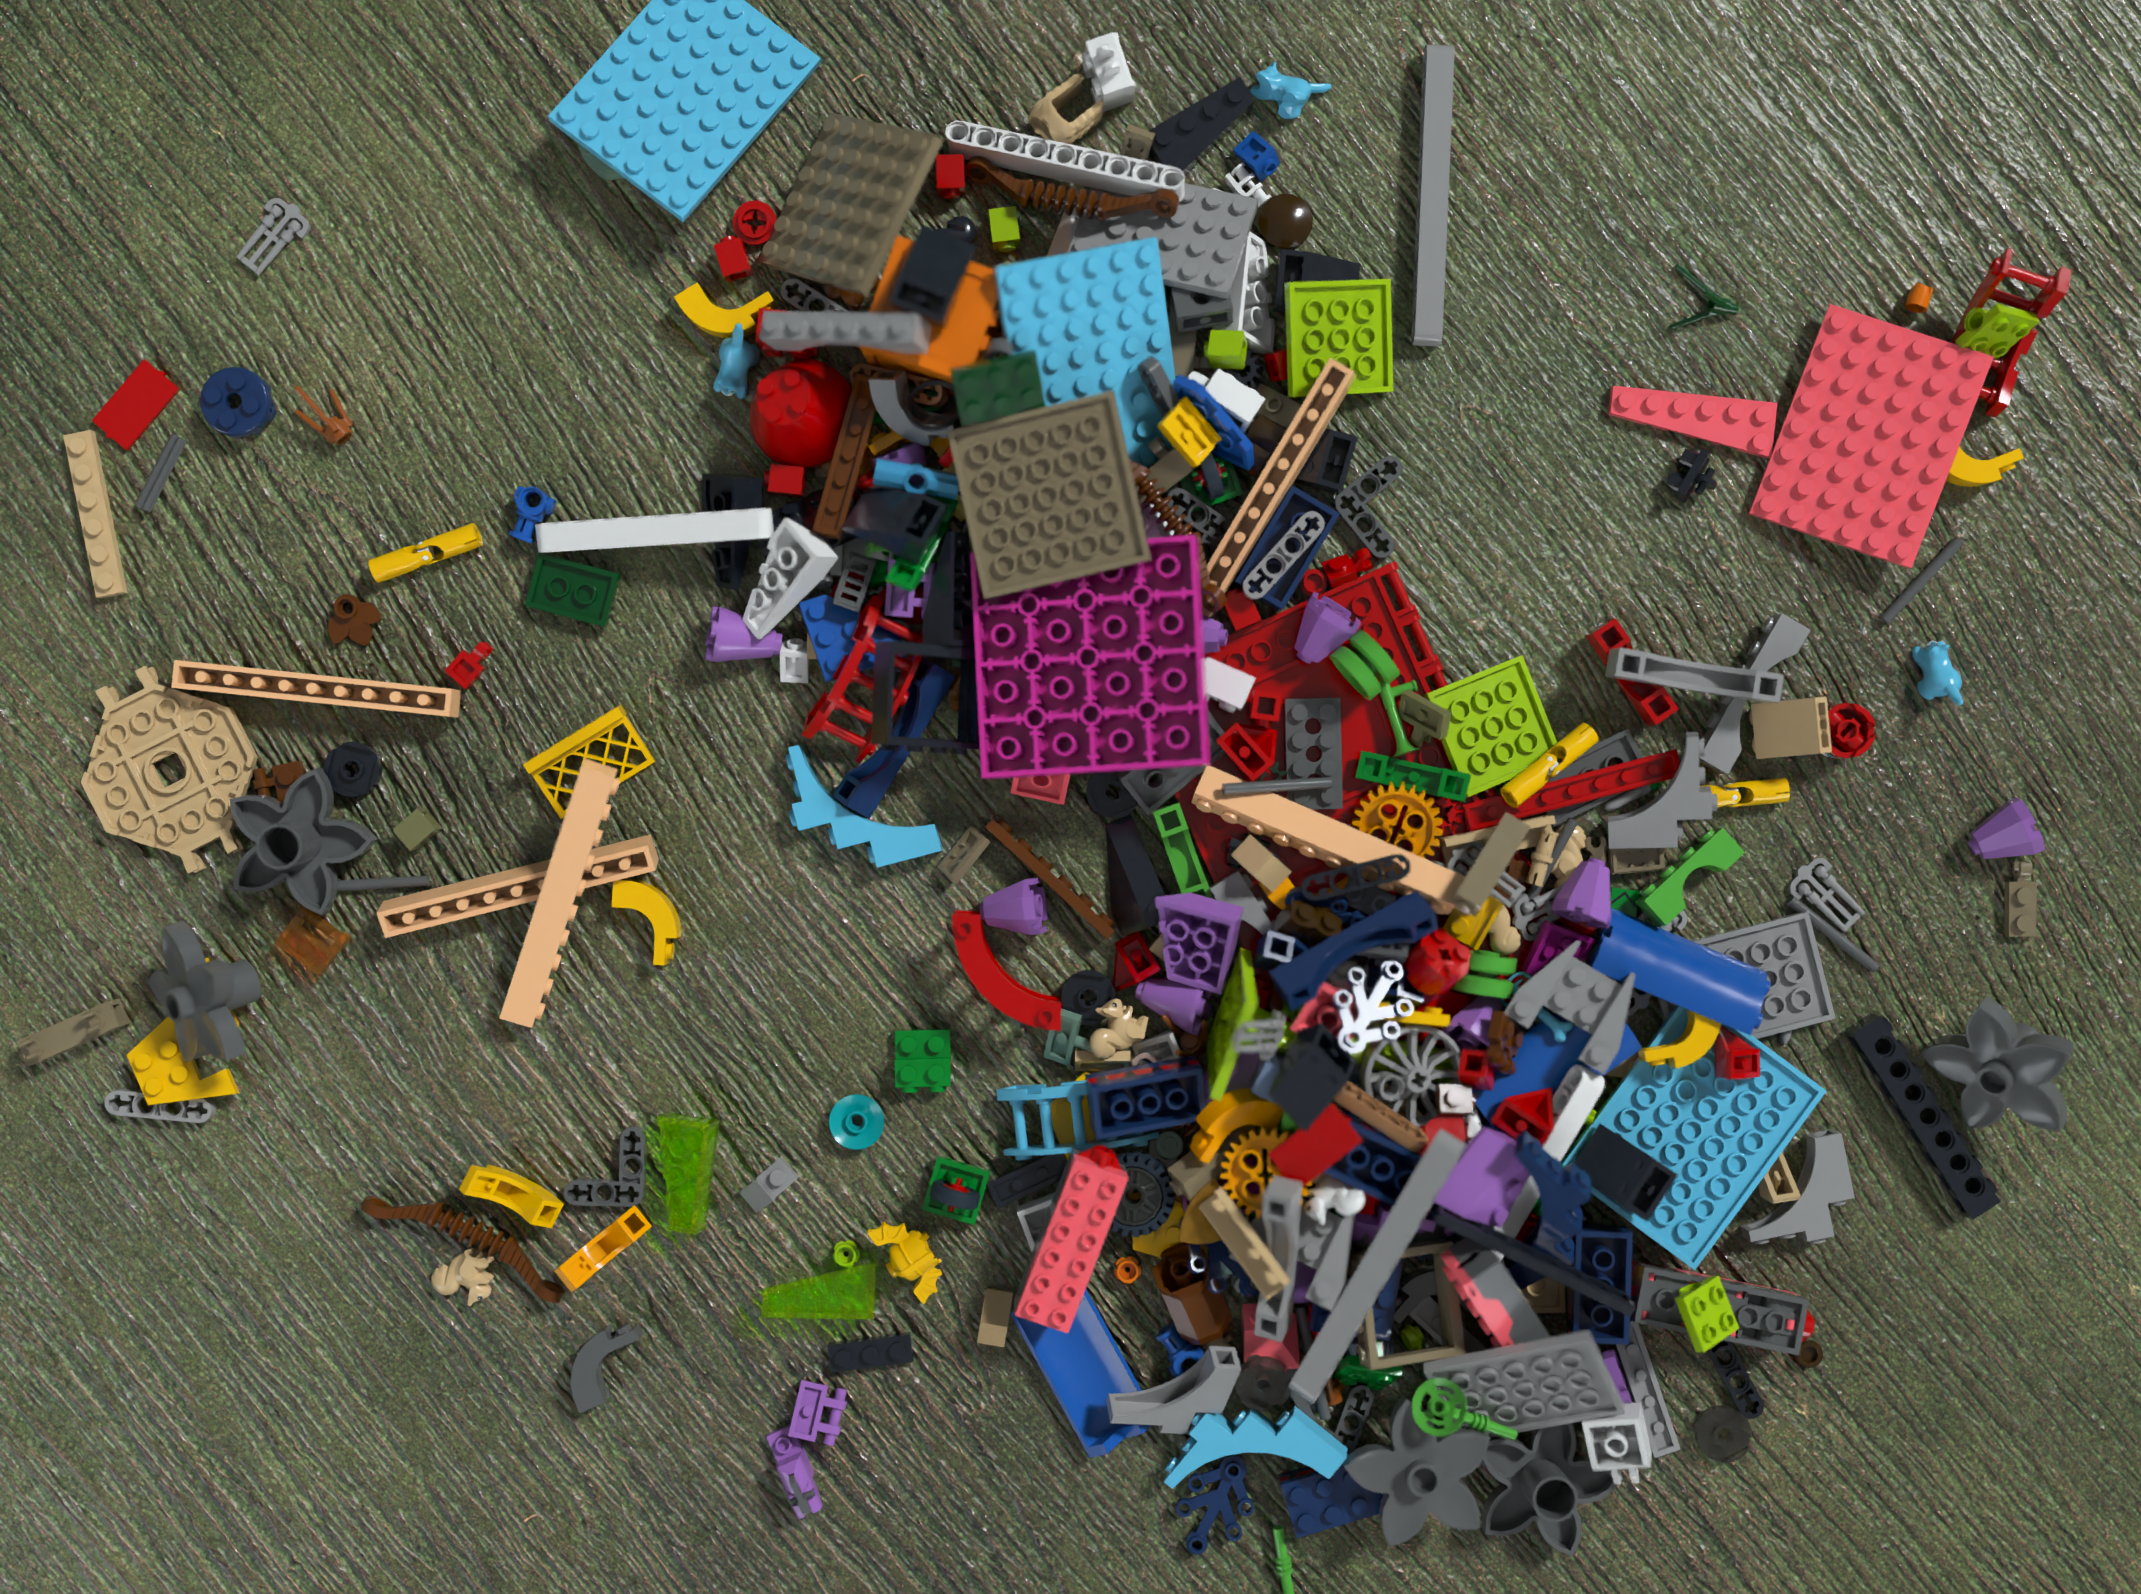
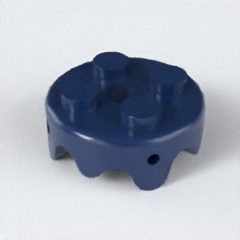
M229 367L215 372L206 381L201 391L200 406L205 420L216 431L235 439L260 434L265 425L270 420H273L277 414V408L272 401L271 386L258 374L245 368ZM239 394L242 403L240 407L232 409L229 401L232 396Z

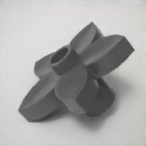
M316 768L300 776L286 792L283 803L273 797L256 794L229 799L232 816L237 826L247 837L256 841V846L250 849L239 862L235 873L234 890L246 892L263 891L278 886L287 880V885L295 899L305 908L320 915L329 913L336 899L338 880L332 863H342L358 858L367 852L378 840L367 827L356 821L330 819L334 805V793L330 780L322 768Z
M184 921L165 926L162 935V951L166 968L152 973L148 983L157 999L165 1007L170 1019L175 1022L176 1037L185 1063L208 1054L224 1061L245 1054L240 1030L230 1010L260 999L261 985L254 967L247 960H240L230 964H226L218 959L206 962L198 939Z
M1988 996L1981 1001L1970 1015L1966 1025V1035L1949 1034L1940 1036L1929 1042L1920 1053L1928 1064L1941 1075L1967 1085L1961 1094L1960 1107L1962 1116L1969 1129L1994 1124L2003 1116L2008 1108L2020 1119L2042 1129L2061 1131L2067 1122V1108L2064 1098L2051 1080L2059 1076L2072 1057L2075 1043L2059 1036L2039 1034L2029 1025L2015 1023L2011 1015Z
M1405 1394L1400 1397L1394 1406L1389 1419V1434L1392 1444L1374 1443L1362 1446L1347 1456L1343 1462L1344 1468L1354 1481L1363 1488L1376 1493H1384L1380 1502L1379 1518L1389 1547L1403 1543L1416 1535L1422 1528L1428 1513H1432L1437 1520L1451 1528L1461 1530L1480 1529L1479 1510L1476 1500L1468 1486L1460 1478L1472 1473L1480 1465L1487 1452L1490 1440L1487 1432L1482 1433L1468 1426H1460L1458 1430L1447 1436L1430 1435L1416 1424L1412 1414L1413 1399ZM1429 1420L1427 1424L1430 1427L1434 1428L1432 1422Z
M1572 1423L1531 1430L1528 1444L1526 1445L1518 1439L1512 1441L1501 1436L1492 1437L1489 1440L1487 1452L1482 1461L1488 1471L1501 1484L1486 1499L1482 1510L1481 1528L1485 1534L1505 1536L1524 1530L1534 1521L1547 1543L1556 1550L1573 1556L1580 1542L1582 1530L1581 1519L1576 1509L1577 1504L1592 1503L1601 1500L1611 1493L1617 1486L1614 1484L1611 1470L1593 1471L1589 1456L1574 1455L1576 1450V1434Z

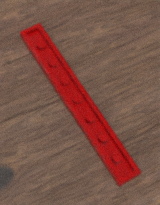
M1677 749L1547 782L1517 808L1510 806L1501 794L1462 804L1467 831L1471 832L1498 825L1506 812L1520 819L1672 779L1680 766Z

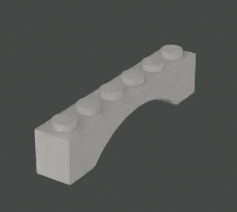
M764 311L759 339L775 350L801 351L808 347L825 344H846L874 347L906 354H927L932 326L918 314Z
M1782 613L1768 617L1761 628V631H1763L1759 641L1756 640L1751 645L1747 653L1750 657L1746 664H1742L1739 668L1768 671L1783 659L1796 655L1808 636L1810 629ZM1722 696L1720 699L1722 705L1717 713L1714 712L1706 724L1709 728L1704 737H1699V740L1704 739L1705 756H1699V763L1718 774H1728L1742 751L1740 719L1746 702L1745 699Z
M1625 648L1609 649L1605 677L1764 703L1780 702L1784 678L1783 674L1704 664Z
M1235 870L1209 887L1216 900L1244 907L1242 920L1251 924L1262 935L1268 930L1275 931V919L1270 922L1264 912L1269 909L1260 896L1255 898L1250 888L1254 887L1245 872L1240 874L1239 871ZM1282 1000V1006L1292 1022H1294L1304 1005L1291 1011Z
M1274 1176L1264 1192L1262 1219L1266 1227L1267 1250L1291 1282L1268 1300L1260 1292L1254 1335L1282 1342L1292 1323L1302 1182Z

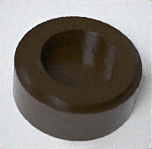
M1807 1338L1801 1343L1799 1355L1793 1354V1357L1801 1366L1813 1368L1822 1361L1823 1351L1818 1343Z

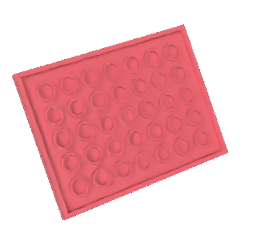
M1829 304L1748 514L1911 569L1994 357L1965 347L1959 349V345Z

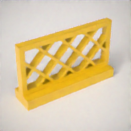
M621 704L523 764L528 774L531 773L560 819L565 817L567 809L563 810L557 801L559 791L571 794L574 791L573 789L560 787L563 772L579 775L580 772L565 768L566 759L571 754L582 756L583 761L590 758L603 761V765H606V762L621 765L620 776L616 778L620 780L619 784L655 762L652 754L626 716L627 713ZM622 723L629 731L627 743L612 740L614 728ZM609 732L608 738L601 737L602 735ZM632 738L634 739L637 745L631 744ZM594 740L607 742L604 757L588 754L591 742ZM610 744L626 747L623 762L607 758ZM586 746L584 753L578 751L579 749ZM629 749L641 750L647 760L639 765L627 763ZM562 760L561 767L554 766ZM625 767L633 768L628 772L624 773ZM547 769L560 771L557 786L545 783L540 773ZM550 789L556 790L555 795H553Z

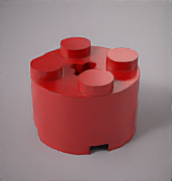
M1438 927L1434 932L1419 939L1408 950L1403 968L1407 967L1409 972L1407 978L1422 993L1431 996L1434 993L1444 995L1467 974L1471 952L1443 928Z

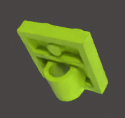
M1997 303L1990 310L1973 308L1964 319L1966 331L1955 342L1960 346L1959 349L1965 347L1998 359L2006 354L2009 348L2017 341L2025 337L2039 323V320L2035 313Z
M1710 1276L1702 1282L1692 1283L1679 1289L1680 1296L1675 1298L1695 1352L1707 1351L1739 1329L1719 1276Z

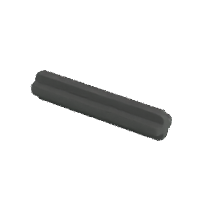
M174 434L169 436L135 503L138 508L148 512L152 511L186 444L183 438Z

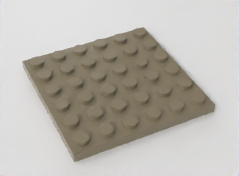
M830 112L816 143L811 148V153L804 167L799 173V178L792 192L787 197L780 217L775 222V232L763 246L758 261L770 268L868 296L943 140L934 134Z
M1113 390L947 431L984 599L1152 560L1115 392Z

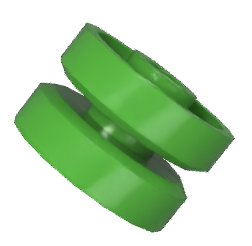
M1359 629L1348 639L1351 650L1340 646L1329 657L1343 677L1364 698L1370 701L1381 692L1378 680L1390 684L1400 675V672L1382 647L1366 632Z
M1475 949L1470 951V973H1467L1451 989L1484 996L1512 998L1514 984L1510 980L1498 978L1497 974L1512 975L1516 973L1517 959L1502 956L1500 953Z

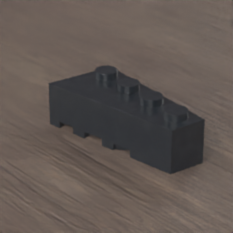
M1241 77L1149 130L1155 133L1149 153L1154 162L1179 168L1185 176L1206 154L1214 149L1216 144L1224 136H1227L1252 111L1254 99Z

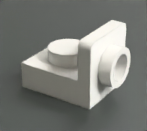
M797 638L783 641L780 649V682L808 683L809 659H807V642Z

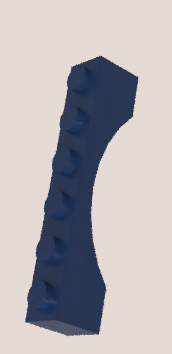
M921 657L913 679L906 691L909 693L908 699L901 708L898 720L892 730V736L920 738L956 677L933 662ZM881 746L871 758L846 773L834 792L833 797L852 810L870 818L910 752L906 751V746H899V751L882 750Z
M1415 890L1270 971L1274 989L1288 1008L1293 1011L1315 999L1328 976L1353 955L1383 944L1414 943L1437 930L1435 911Z
M1268 930L1258 941L1253 967L1272 971L1279 965L1285 964L1311 948L1302 944L1294 937ZM1343 962L1325 980L1326 983L1343 988L1352 994L1351 987L1346 982L1345 977L1352 968H1360L1365 974L1362 985L1368 1000L1379 981L1378 968ZM1388 969L1391 974H1396L1395 969ZM1403 970L1402 977L1396 983L1389 986L1381 1002L1395 1005L1399 1000L1407 999L1412 1003L1415 1010L1424 1002L1425 994L1411 984L1407 978L1409 972ZM1352 973V979L1355 981H1359L1358 975Z

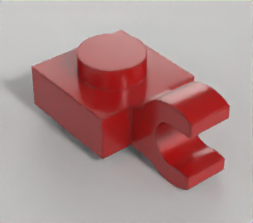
M1367 548L1358 550L1352 558L1344 554L1321 562L1322 570L1331 588L1356 580L1358 572L1368 571L1373 568L1369 559L1371 554Z
M480 641L470 654L466 650H462L444 671L464 689H469L486 669L480 663L492 653L494 648L487 642L483 643Z

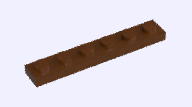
M856 374L813 527V533L841 540L842 527L847 519L877 410L870 391L869 379L871 377Z
M992 819L985 826L1104 937L1108 939L1115 932L1111 927L1114 922L1105 913L1101 912L1098 915L1093 911L1091 907L1094 903L1083 893L1078 897L1071 890L1074 885L1062 874L1057 878L1050 871L1053 866L1044 857L1040 856L1037 859L1030 853L1033 847L1022 837L1017 841L1010 834L1013 829L1002 819L998 822Z

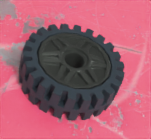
M1134 1151V1153L1124 1152L1121 1155H1116L1120 1164L1125 1165L1128 1181L1112 1219L1111 1231L1115 1233L1120 1232L1122 1236L1126 1237L1128 1235L1139 1237L1143 1234L1146 1236L1152 1231L1158 1230L1172 1212L1175 1202V1192L1169 1184L1172 1180L1168 1173V1168L1163 1166L1159 1159H1154L1148 1153L1141 1154L1139 1151ZM1130 1188L1139 1190L1141 1198L1137 1200L1129 1198L1127 1190Z

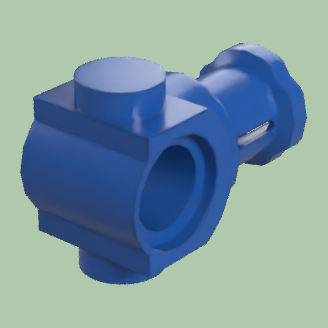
M519 486L513 499L518 506L516 513L519 517L514 530L510 531L509 535L533 544L532 536L535 524L542 523L544 517L553 514L557 500L550 498L547 493L537 487L525 488ZM539 494L541 501L538 506L532 508L530 506V499L533 495Z
M1174 1322L1162 1328L1155 1335L1156 1340L1161 1341L1169 1352L1167 1358L1172 1365L1168 1369L1174 1379L1189 1370L1181 1366L1185 1359L1191 1358L1197 1363L1205 1354L1201 1346L1196 1348L1189 1341H1184L1181 1338Z

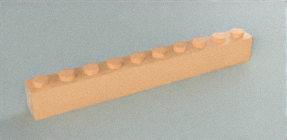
M1332 358L1328 360L1206 566L1210 583L1217 585L1224 594H1227L1357 377L1354 371ZM1202 606V613L1207 617L1213 618L1215 613L1208 611Z
M174 660L171 688L456 718L459 716L461 690L180 660Z
M588 759L583 761L499 1019L532 1028L535 1019L541 1020L546 1004L540 1002L543 994L549 996L554 981L549 978L551 970L557 971L562 955L557 954L559 945L565 947L570 932L565 929L567 920L571 922L574 920L578 906L574 905L573 902L575 896H582L586 881L581 878L584 870L590 872L595 857L590 855L592 845L597 847L599 845L603 830H599L598 827L601 820L607 821L612 806L606 804L609 794L615 796L620 782L619 779L615 778L616 768Z
M1206 766L1191 802L1199 810L1220 815L1228 823L1243 825L1256 835L1263 834L1273 838V841L1277 844L1296 848L1302 855L1319 858L1335 869L1393 854L1404 855L1410 862L1411 869L1409 874L1400 880L1377 886L1382 890L1394 891L1403 896L1416 890L1435 913L1438 914L1445 913L1449 915L1455 907V904L1451 901L1466 876L1272 792L1223 795V783L1246 781L1212 766ZM1398 858L1393 859V865L1384 867V861L1378 863L1383 872L1382 879L1388 878L1386 872L1395 871L1397 875L1402 874L1401 869L1405 868V863H1400ZM1368 865L1362 869L1361 876L1364 880L1367 879L1373 882L1378 876V871L1374 866Z
M651 834L591 849L590 855L595 857L590 872L584 870L581 879L586 881L584 888L656 871L659 858ZM551 859L385 900L376 912L384 936L388 938L536 901L539 898Z

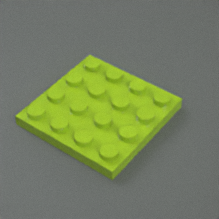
M1391 279L1285 283L1288 397L1308 396L1330 358L1351 369L1357 375L1347 394L1393 392Z
M1523 655L1423 695L1424 698L1451 712L1447 737L1441 739L1453 771L1471 774L1466 797L1513 779L1526 767L1538 761L1543 754L1557 743Z

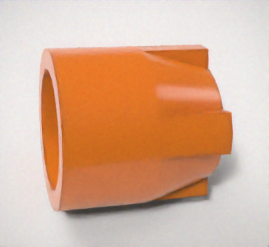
M1916 283L1914 287H1911L1904 307L1914 313L1927 312L1933 288Z

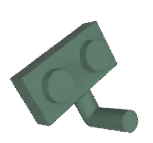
M1061 1008L1060 1031L1049 1030L1044 1058L1069 1066L1073 1060L1075 1047L1092 1052L1090 1049V1038L1086 1039L1078 1036L1082 1015Z

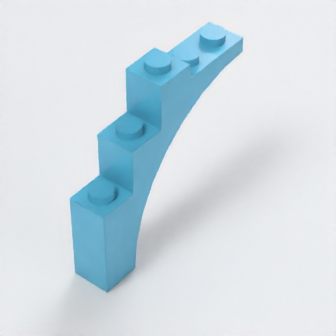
M803 746L788 747L790 754H786L789 770H794L796 781H793V787L796 797L801 796L802 799L801 802L792 804L793 810L789 811L792 826H797L798 831L831 823L832 828L828 829L829 838L832 845H837V849L870 841L871 846L867 847L871 863L876 862L877 868L943 850L936 824L918 827L891 826L871 821L852 812L835 800L819 782L808 763Z
M1253 1405L1246 1412L1241 1410L1233 1422H1230L1219 1413L1196 1412L1191 1422L1190 1437L1181 1448L1184 1452L1178 1459L1174 1456L1164 1469L1167 1471L1164 1483L1173 1489L1186 1475L1203 1464L1223 1456L1246 1452L1270 1453L1288 1457L1310 1466L1330 1479L1346 1460L1347 1447L1296 1406L1290 1412L1285 1410L1278 1418L1276 1424Z

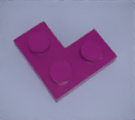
M1544 920L1521 969L1525 973L1535 976L1577 940L1581 943L1573 957L1585 963L1595 939Z

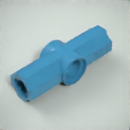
M877 458L873 484L956 500L959 489L956 473L926 468L920 463L905 464ZM919 474L924 480L919 484H914L909 480V477Z

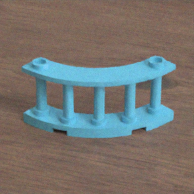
M1085 1080L1062 1082L1061 1086L1046 1087V1084L1013 1085L996 1090L997 1101H1009V1105H1012L1017 1146L1005 1149L1003 1153L1005 1156H1015L1016 1160L1031 1159L1033 1155L1071 1153L1072 1147L1082 1151L1095 1145L1112 1148L1132 1144L1133 1147L1148 1145V1140L1159 1138L1158 1132L1143 1131L1086 1141L1081 1101L1084 1099V1095H1087ZM1067 1097V1101L1071 1103L1075 1142L1055 1144L1050 1103L1053 1102L1052 1098ZM1025 1100H1036V1104H1039L1044 1145H1028L1023 1104L1026 1103Z

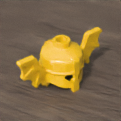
M883 1222L876 1229L867 1230L868 1236L875 1245L881 1246L893 1243L889 1248L890 1261L886 1264V1267L894 1278L900 1276L909 1281H914L920 1277L913 1287V1291L922 1304L926 1303L927 1298L932 1293H937L936 1281L942 1275L940 1269H936L935 1266L942 1262L940 1258L934 1259L935 1256L929 1249L926 1241L929 1238L926 1231L922 1234L915 1230L907 1233L905 1223L899 1226H890L886 1222Z

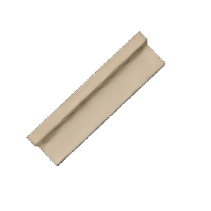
M1554 815L1521 820L1529 825L1530 829L1517 850L1537 846L1541 829L1549 831L1546 840L1548 842L1550 832L1552 831L1551 824H1556ZM1497 826L1439 838L1444 864L1448 865L1455 848L1462 847L1467 842L1478 841L1485 846Z
M1222 1187L1198 1206L1266 1300L1290 1284V1279Z

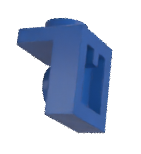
M1254 131L1233 149L1235 156L1254 171L1256 178L1260 182L1273 174L1280 165L1275 148Z

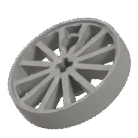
M1406 1022L1397 1025L1400 1028L1399 1036L1407 1033V1056L1404 1055L1396 1038L1392 1041L1383 1039L1371 1042L1360 1064L1359 1085L1361 1090L1379 1102L1384 1099L1391 1101L1388 1108L1396 1113L1406 1098L1405 1119L1420 1128V1126H1425L1437 1115V1108H1434L1426 1092L1428 1088L1436 1092V1085L1431 1083V1081L1436 1078L1452 1077L1451 1085H1463L1458 1076L1461 1051L1456 1043L1441 1030L1426 1024ZM1391 1028L1386 1029L1389 1035H1394V1031ZM1418 1032H1428L1417 1053ZM1440 1039L1445 1047L1428 1058L1434 1044ZM1389 1043L1400 1065L1379 1054L1386 1044ZM1448 1057L1451 1058L1452 1068L1433 1070L1437 1064ZM1375 1060L1396 1070V1072L1381 1071L1379 1073H1371ZM1392 1079L1390 1087L1383 1091L1384 1083ZM1372 1082H1373V1089H1374V1091H1375L1374 1094H1372V1090H1371V1083H1372ZM1419 1097L1427 1114L1416 1118V1099Z

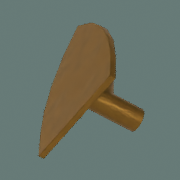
M1215 1178L1203 1186L1193 1196L1187 1206L1180 1226L1179 1241L1192 1244H1206L1222 1240L1198 1207L1221 1187Z

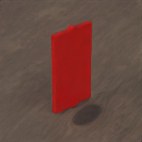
M143 359L92 419V422L107 433V438L114 439L125 450L129 451L181 389L166 377L165 372L159 371L151 363Z
M1331 1103L1307 1131L1297 1130L1268 1153V1156L1279 1168L1281 1176L1302 1182L1303 1188L1363 1140L1350 1125L1351 1120L1346 1119L1334 1103Z

